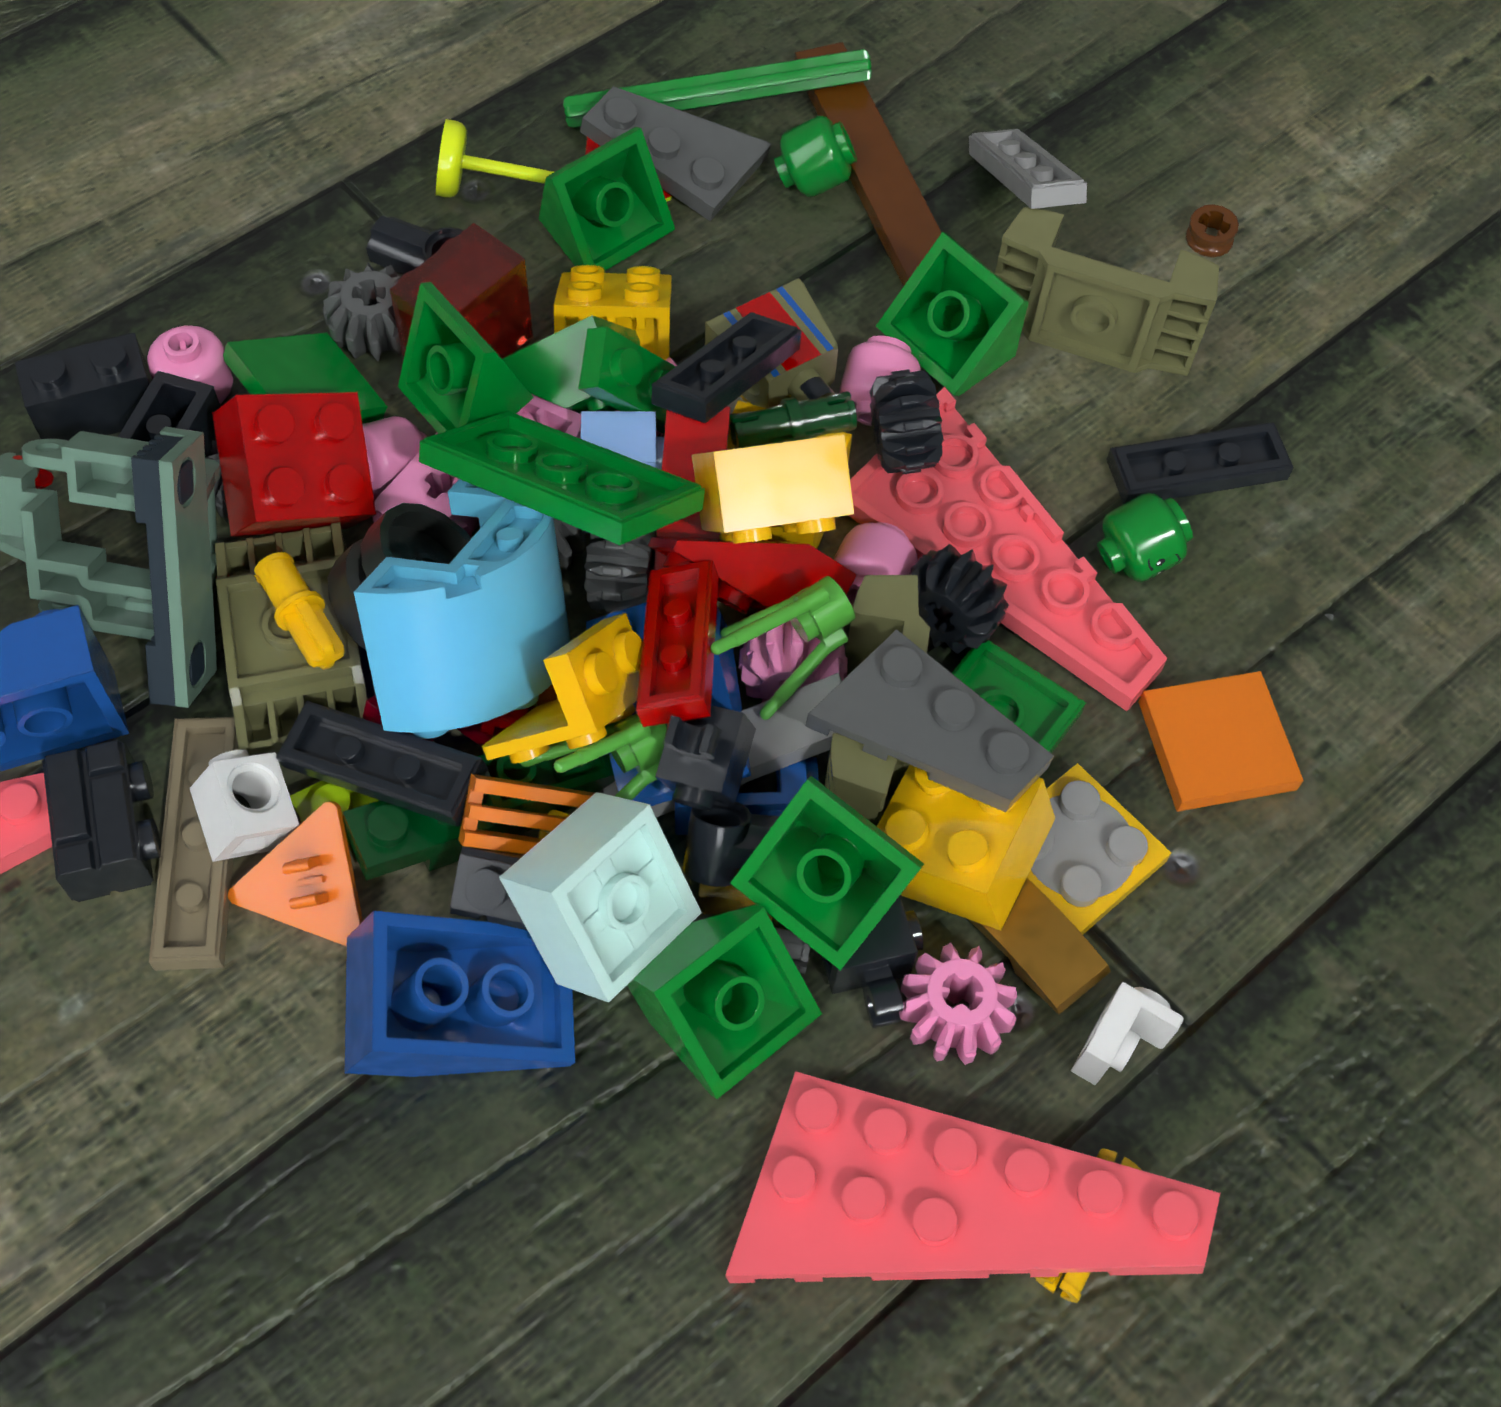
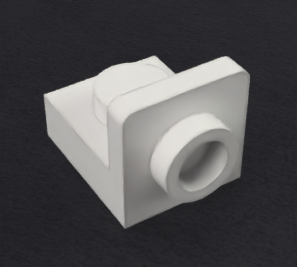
M1122 982L1106 1004L1071 1072L1096 1085L1109 1067L1119 1072L1123 1070L1140 1038L1159 1049H1163L1178 1032L1184 1018L1171 1010L1169 1003L1156 992L1143 987L1133 988Z

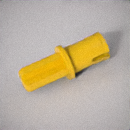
M277 552L264 557L255 566L254 572L256 575L254 577L261 584L276 609L274 614L276 624L282 630L290 632L309 666L320 667L322 670L333 667L335 661L344 656L345 648L323 612L325 602L321 594L316 591H310L290 554Z

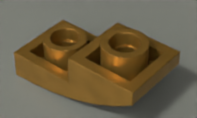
M1026 878L1001 931L969 920L1010 959L1015 974L1058 1014H1061L1110 973L1108 964L1095 948L1028 878Z

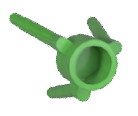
M825 576L789 599L723 628L720 632L721 639L713 642L710 650L714 655L722 654L788 621L791 622L796 632L805 642L808 643L814 638L819 639L820 643L760 710V717L763 720H768L785 704L832 651L848 642V637L842 628L854 621L856 616L849 599L841 587L830 576Z
M636 713L606 725L607 735L592 744L576 749H569L566 741L550 744V749L546 753L520 764L523 767H529L569 754L554 763L555 771L563 773L611 752L616 763L624 773L634 768L638 771V774L615 795L616 797L632 800L648 784L657 780L655 776L664 748L662 743L667 726L660 724L643 727Z

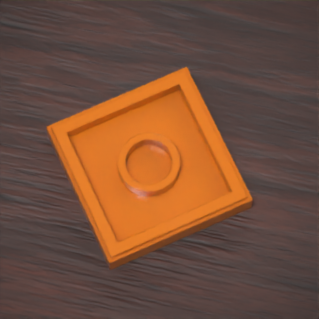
M1261 671L1142 692L1138 703L1177 812L1296 791L1304 781Z

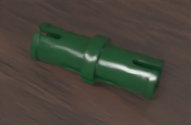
M846 391L829 395L828 397L799 402L795 397L782 399L779 406L752 412L730 414L729 432L732 445H734V449L810 439L831 433L854 431L857 427L856 408L854 401L851 400L850 392Z

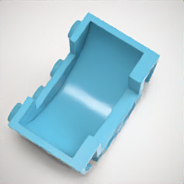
M461 479L448 490L451 514L478 517L480 529L451 563L443 564L386 557L354 591L384 731L408 732L419 738L430 739L439 737L448 730L475 725L502 716L513 710L528 708L538 701L539 695L552 684L543 660L570 642L554 519Z

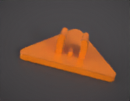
M329 801L316 809L229 889V901L234 905L347 946V937L363 922L340 805L334 801Z

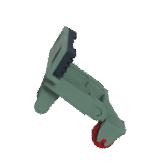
M164 427L160 431V435L154 436V440L145 442L80 431L69 441L38 439L24 444L21 448L22 455L16 456L12 452L0 455V551L26 562L30 599L41 600L38 604L39 613L50 609H65L79 605L92 631L151 640V642L145 645L150 703L189 708L217 671L212 587L217 576L215 543H218L215 483L220 479V464L215 460L205 458L204 432ZM45 469L67 472L69 502L135 512L136 522L146 523L149 569L107 562L106 549L62 541L57 491L43 489L53 483L54 476Z

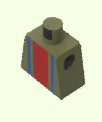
M799 278L705 322V345L750 312L802 330L800 349L742 394L751 404L767 409L779 406L781 400L795 397L799 402L835 394L829 386L835 381L838 358L837 342L804 283Z

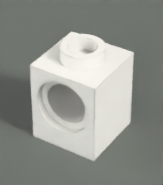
M232 750L217 755L209 761V766L189 788L212 862L272 851L299 826L275 752L249 756L247 750ZM233 793L244 797L251 808L241 805Z

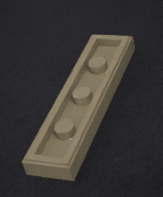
M234 717L175 719L161 857L149 963L155 971L224 968L230 904L228 891L231 888L233 858L212 862L189 788L206 770L212 758L228 751L239 750ZM233 793L234 797L238 801L239 794Z

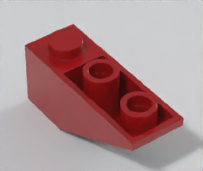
M652 537L647 545L667 557L662 565L664 568L713 560L719 576L717 600L744 614H747L749 608L759 612L789 599L825 576H830L847 595L857 574L815 547L804 543L761 540L733 544V541H723L721 539Z

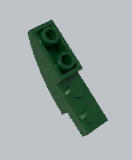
M609 753L563 773L555 771L554 763L569 754L529 767H523L520 763L513 764L509 755L487 760L485 754L477 756L482 758L488 769L485 776L593 793L599 792L615 781ZM485 793L482 800V805L548 814L551 810L566 812L573 808L572 806ZM381 800L343 811L345 832L366 881L421 862L425 863L430 872L459 861L463 847L458 841L461 825L457 827ZM479 820L477 829L515 835H521L534 829Z

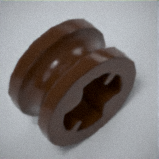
M1204 205L1196 209L1191 215L1189 228L1186 232L1188 245L1193 251L1203 256L1219 257L1228 253L1233 246L1234 238L1238 232L1239 223L1237 217L1231 210L1220 205ZM1207 227L1217 229V235L1206 234Z

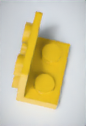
M596 265L574 266L571 268V272L561 273L554 301V333L593 315L635 330L640 346L666 360L670 357L672 276L660 274L659 269L649 266L631 267L627 269V274L604 273V268Z

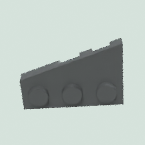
M614 86L582 118L580 129L582 134L602 146L634 127L642 128L662 189L709 221L716 216L765 161L772 143Z
M897 629L808 713L805 727L828 736L831 730L864 744L862 751L886 761L888 756H892L927 772L929 780L1004 812H1007L1048 769L1054 755Z

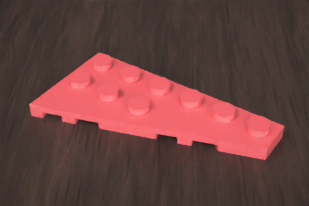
M944 387L936 394L939 400L944 439L942 442L943 454L939 463L935 467L921 469V472L904 475L902 472L887 473L881 466L876 454L850 479L854 514L848 516L860 525L869 522H884L898 527L909 538V541L916 550L918 559L922 555H926L930 550H942L948 544L955 547L961 555L973 549L976 561L982 565L994 564L991 576L1007 584L1004 599L1009 606L1005 611V618L1001 624L1127 712L1141 696L1142 692L1160 674L1168 658L1122 603H1114L1095 580L1097 575L1095 569L1084 556L1078 559L1062 540L1063 530L1010 466H1004L999 463L985 445L986 436L975 423L968 425L955 409L956 400Z
M795 1071L725 1276L729 1283H755V1279L794 1278L795 1282H823V1278L871 1277L872 1281L989 1278V1274L1030 1273V1277H1059V1273L1108 1272L1110 1276L1203 1274L1221 1193Z

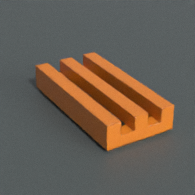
M471 774L458 841L467 847L526 854L543 838L477 829L478 820L552 831L567 818L482 805L484 793L578 808L595 793Z

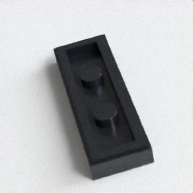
M750 312L652 384L651 404L706 423L800 349L802 330Z
M1274 422L1110 448L1107 457V463L1123 505L1145 493L1157 494L1165 500L1169 497L1179 498L1288 480L1294 469Z
M310 701L305 702L276 756V759L284 768L460 827L462 823L471 774L485 776L488 769L484 760L480 757L404 732L384 731L383 725Z

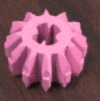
M788 621L744 643L743 648L740 649L739 669L742 670L741 681L745 683L746 695L753 698H762V703L770 700L778 688L820 643L819 639L814 638L808 643L805 642L796 632L791 622ZM844 644L832 651L799 688L839 673L843 681L847 677L848 658L845 657Z
M951 942L943 946L940 961L924 953L918 958L915 968L918 974L905 975L901 991L909 999L903 1002L904 1009L899 1011V1016L903 1021L917 1023L910 1035L913 1045L923 1044L929 1039L936 1042L933 1050V1057L936 1059V1062L944 1060L949 1048H956L958 1057L964 1065L973 1062L977 1047L990 1055L994 1054L1002 1042L999 1033H1010L1015 1024V1014L1008 1007L1012 1006L1017 998L1016 987L998 984L1005 973L1003 962L992 964L987 968L980 965L982 959L980 946L972 948L967 959H960L956 948ZM948 999L955 1004L964 999L969 1003L970 1007L968 1009L965 1005L959 1004L952 1009L946 1004V1000Z

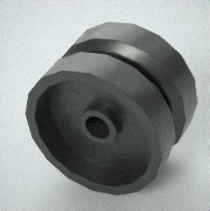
M401 503L387 510L368 529L363 539L353 543L335 561L328 575L329 600L338 621L353 640L366 650L354 591L386 557L450 564L472 538L447 515L423 504Z

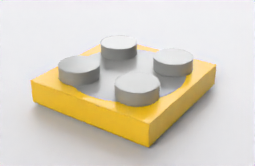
M1077 763L1047 788L1055 821L1027 878L1048 897L1083 935L1164 865L1171 852Z

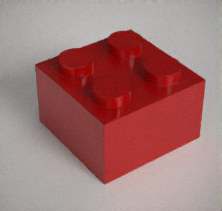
M358 392L236 395L212 413L231 536L301 531L303 528L313 529L331 526L332 523L340 522L342 529H347L376 515Z

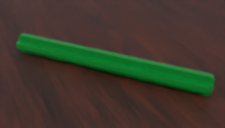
M858 49L620 87V89L685 111L866 82L871 78L872 67L868 51ZM610 89L566 96L563 106L568 127H581L582 118Z

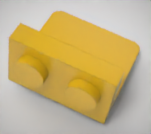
M626 613L601 620L543 660L558 699L533 708L482 745L487 760L509 755L513 764L522 763L546 753L550 749V744L566 741L569 749L584 747L604 738L607 735L606 725L620 721L636 711L633 703L637 701L643 642L640 636L632 630Z

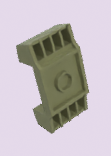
M1024 207L1003 234L995 274L1029 302L1022 328L1026 338L1032 342L1132 373L1149 368L1188 376L1217 301L1219 265L1191 252L1180 250L1170 282L1056 248L1064 214Z
M340 522L332 523L331 526L313 529L303 528L301 531L284 534L280 532L272 536L255 539L250 537L243 541L215 543L216 585L228 689L233 706L239 750H247L249 756L275 752L277 756L306 701L361 719L363 717L366 700L370 699V695L365 682L360 646L338 621L328 595V575L335 561L347 550ZM277 552L290 554L310 591H316L321 594L325 602L323 612L345 648L344 656L335 661L333 667L322 670L320 667L309 666L290 632L282 630L276 624L274 619L276 609L261 584L254 577L256 575L254 568L264 557Z
M865 575L853 606L856 618L851 622L845 656L848 658L847 676L896 629L927 653L930 627L919 616L918 575ZM833 733L824 786L877 827L909 764L892 756H888L886 761L862 751L864 744L838 733Z

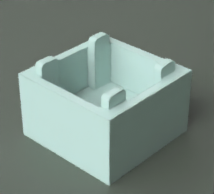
M598 792L592 795L499 877L555 982L558 985L608 1003L702 913L650 804Z

